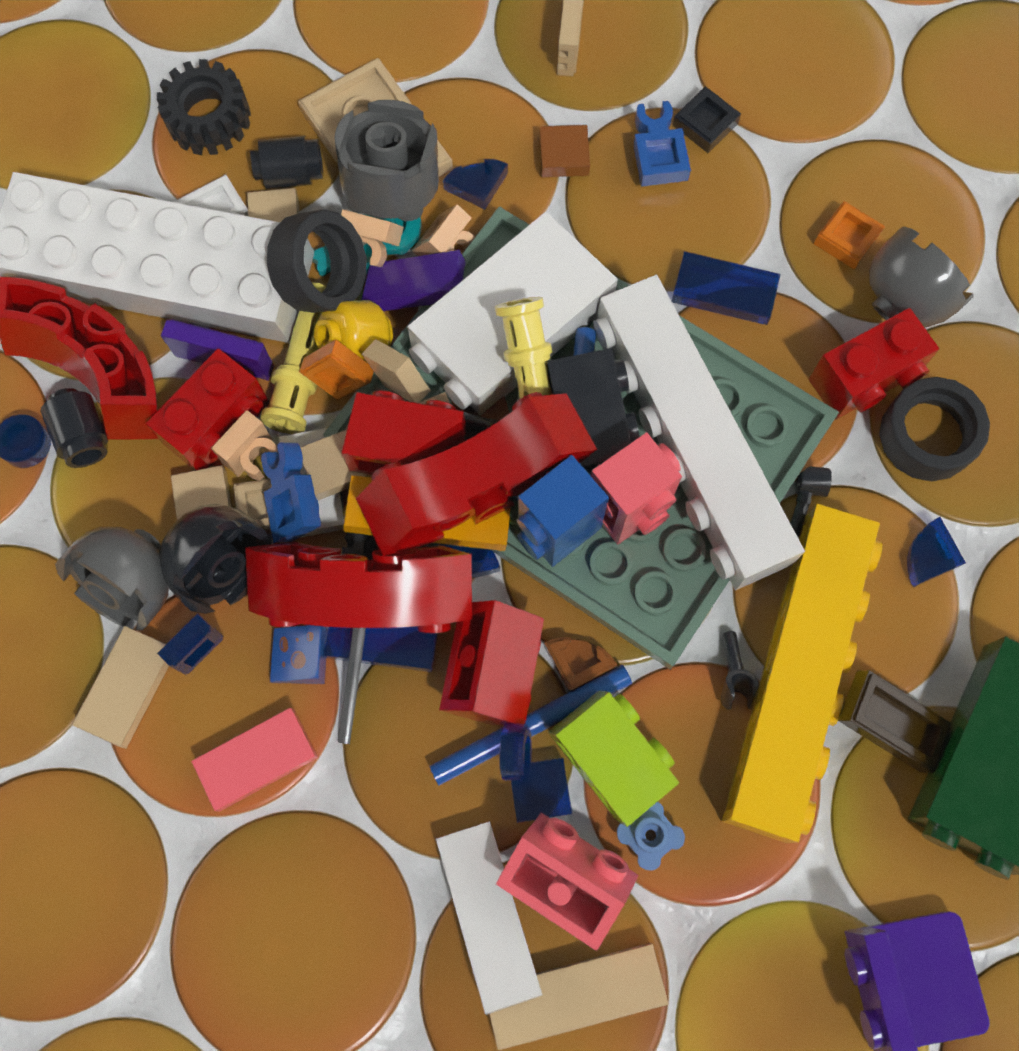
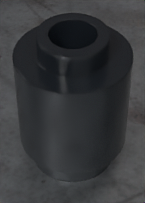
M306 135L258 140V150L250 152L255 181L263 180L266 190L313 185V180L324 179L322 154L318 139L307 140Z
M64 388L52 393L42 405L40 412L57 456L64 459L66 465L71 468L87 467L104 459L108 453L106 449L108 440L92 396L87 392L78 391L74 388Z

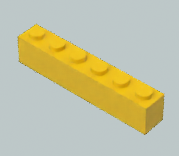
M816 504L806 516L799 536V541L805 552L791 565L722 822L784 843H798L801 834L807 835L809 833L816 813V803L810 801L814 780H821L823 778L830 758V748L823 746L829 725H836L843 707L844 696L837 693L842 673L847 674L850 671L856 656L857 643L850 641L855 622L860 623L863 620L870 600V593L864 591L863 588L867 573L874 572L882 553L883 544L876 541L880 526L879 522L820 504Z

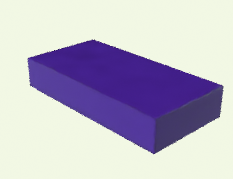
M460 250L385 261L382 267L370 265L361 300L372 301L379 305L383 311L433 305L463 280L466 261Z
M166 320L161 333L162 339L175 357L203 364L219 348L255 378L269 381L274 364L261 342L175 320Z

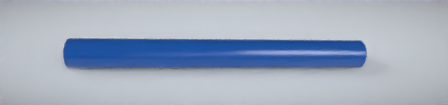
M620 665L527 714L525 726H504L429 766L440 786L559 723L597 691H607L612 695L631 685L632 680L626 668Z

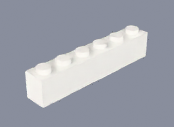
M656 274L601 297L597 320L593 322L596 336L604 349L612 348L616 359L624 360L629 382V391L625 392H633L641 406L638 413L645 432L651 438L657 437L659 443L668 446L678 459L681 467L679 473L682 475L680 484L689 500L685 504L687 514L697 531H705L713 547L710 550V557L719 576L723 580L729 578L734 589L738 590L793 565L805 550L658 275Z

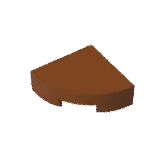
M561 637L544 643V648L568 692L617 667L616 662L607 651L584 640Z

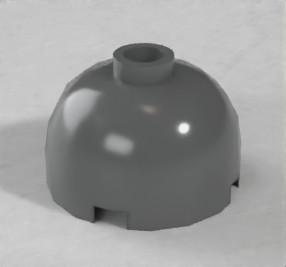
M903 226L883 244L871 263L869 282L877 296L872 306L885 320L911 308L924 328L945 322L959 312L974 297L973 293L964 292L970 284L956 264L933 243L926 249L921 248L912 242L920 233Z
M99 527L88 531L78 538L55 564L57 573L63 582L71 574L81 585L74 594L98 614L123 627L132 619L137 621L136 630H143L160 611L169 595V587L164 580L160 566L159 552L161 544L150 533L142 529H136L133 532L123 527Z

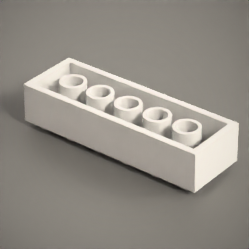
M17 172L12 174L0 211V276L23 278L64 288L66 296L81 302L96 303L101 306L290 343L299 312L281 299L272 285L267 268V246L273 230L280 222ZM308 238L304 246V265L307 276L309 275L315 253Z

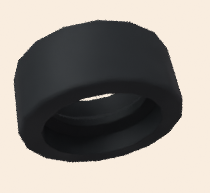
M325 209L298 213L284 218L276 226L267 246V268L273 287L285 303L297 311L311 313L335 311L341 302L354 301L361 293L366 278L367 257L362 239L355 227L340 213ZM312 231L320 236L326 245L331 261V275L327 287L322 293L314 287L308 278L304 265V246L308 235Z
M931 377L915 381L897 395L882 416L879 436L884 453L897 469L912 478L932 482L953 477L979 457L988 442L990 421L985 405L973 390L956 380ZM925 403L939 406L949 412L959 424L962 434V444L958 450L949 456L943 457L929 454L916 446L909 437L904 423L905 416L911 408L917 404Z

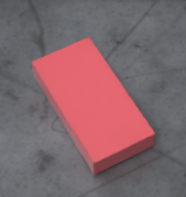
M289 708L191 762L214 811L220 812L317 759L318 756L295 710Z

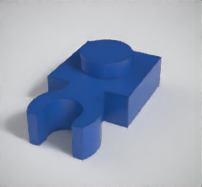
M662 101L660 118L652 119L646 115L644 104H638L635 127L640 134H635L633 147L641 187L689 180L691 168L683 129L669 130L673 115V109L669 101Z
M280 442L277 444L278 452H264L261 457L263 471L270 478L272 485L270 489L263 493L273 543L292 542L321 527L319 503L315 496L311 475H301L300 473L303 464L301 447L298 443Z

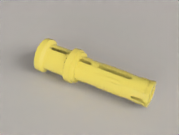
M312 283L321 293L327 287L320 283ZM298 312L284 364L278 366L273 372L271 382L275 387L269 407L262 410L260 421L275 431L286 434L305 431L307 422L303 416L308 398L315 394L317 385L302 375L299 370L303 358L319 349L315 342L314 329L322 312Z
M543 297L516 299L494 307L496 316L502 317L508 346V349L503 352L504 360L508 362V366L514 367L519 399L534 392H540L542 396L553 395L547 360L551 358L552 347L551 343L545 342L540 309L544 307Z

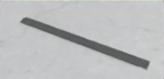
M353 628L338 742L343 744H350L366 628Z

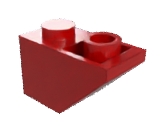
M374 391L373 395L356 392L341 454L349 471L369 475L390 463L399 462L402 465H406L431 457L464 441L466 434L464 411H459L452 404L440 400H428L425 404L404 401L400 395L389 391Z

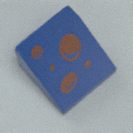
M314 625L275 628L270 682L325 684L328 630L324 626Z

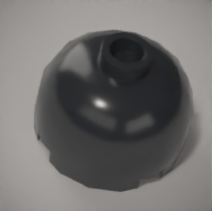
M220 504L200 506L178 519L162 541L159 558L164 580L174 595L192 612L204 614L215 612L210 605L217 604L224 599L230 605H233L248 594L246 548L266 544L271 545V538L249 515L239 509Z

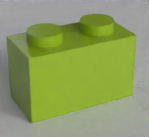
M597 691L549 730L548 733L614 819L628 827L679 784V781L669 770L675 762L657 739L653 737L647 741L635 726L640 717L622 694L618 693L613 697L610 692Z

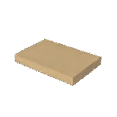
M379 58L298 101L302 114L337 164L335 131L338 123L347 113L353 110L354 116L368 110L367 103L377 100H398L412 104ZM437 140L438 171L440 177L451 171L453 164L452 159Z

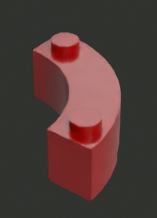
M0 276V341L4 354L6 356H20L47 362L70 373L83 383L101 407L107 440L158 439L145 424L158 411L152 372L143 351H139L137 346L128 337L125 327L96 303L88 306L79 300L66 296L64 288L35 280Z
M540 392L528 394L515 402L511 413L465 442L413 463L402 465L399 462H395L376 470L371 476L372 482L356 497V500L383 556L403 552L443 539V531L457 527L471 517L475 525L514 506L515 504L511 496L522 494L569 456L573 455L581 463L596 451L597 448L567 393L543 396Z
M299 542L246 548L248 611L267 617L270 626L291 627L299 624L342 628L417 626L420 632L442 633L449 631L453 622L472 620V558L470 553L445 546L413 548L383 556L381 550H375L372 552V560H368L363 555L341 554V549L312 546Z

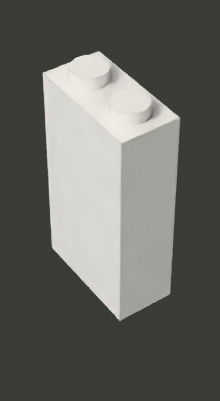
M544 212L407 326L411 342L409 353L415 363L425 373L430 374L434 371L446 383L444 389L458 407L464 410L470 405L481 415L501 397H506L518 386L514 367L508 366V362L504 360L503 352L508 349L502 317L496 316L494 307L496 305L521 298L543 297L544 307L540 309L545 342L551 343L552 353L550 356L552 357L576 336L578 328L587 327L597 318L600 298L616 291L618 279L550 214Z

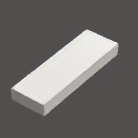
M490 821L437 838V845L485 1014L487 1015L543 996L513 896L496 885L504 870V866Z

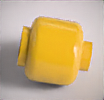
M369 300L341 302L335 311L321 313L314 329V338L319 349L336 339L367 362L362 353L375 339L390 347L393 339V328L387 315L376 303Z

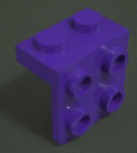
M944 911L844 931L848 948L845 949L846 964L853 983L859 989L864 1009L860 1012L861 1026L865 1039L872 1050L918 1051L917 1047L981 1035L988 1031L990 1026L988 1013L964 925L958 914Z

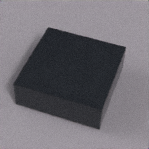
M705 86L674 116L673 127L676 129L682 128L683 134L709 153L738 125L741 113Z

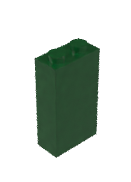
M1006 636L983 647L952 717L951 726L935 772L927 774L908 817V820L924 828L922 836L928 841L950 851H955L957 846L977 856L974 863L976 866L1005 880H1009L1011 875H1019V643Z

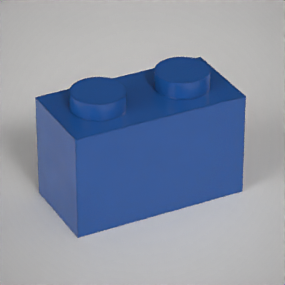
M571 455L518 496L517 523L521 532L517 534V537L526 551L535 560L543 556L551 567H554L602 528L609 497Z

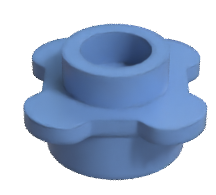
M656 802L628 827L620 823L617 828L619 842L629 845L631 850L638 856V865L645 870L657 869L661 864V858L671 849H680L685 841L684 831L679 826H673L664 816V808L659 802ZM649 829L656 833V838L653 841H649L645 837V833Z

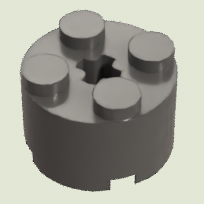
M377 100L367 103L368 110L354 116L353 110L350 111L338 123L334 138L341 189L346 198L348 208L353 212L364 213L378 218H399L403 221L416 220L422 215L423 208L434 198L439 185L437 130L434 124L430 125L424 119L423 111L419 108L398 100Z

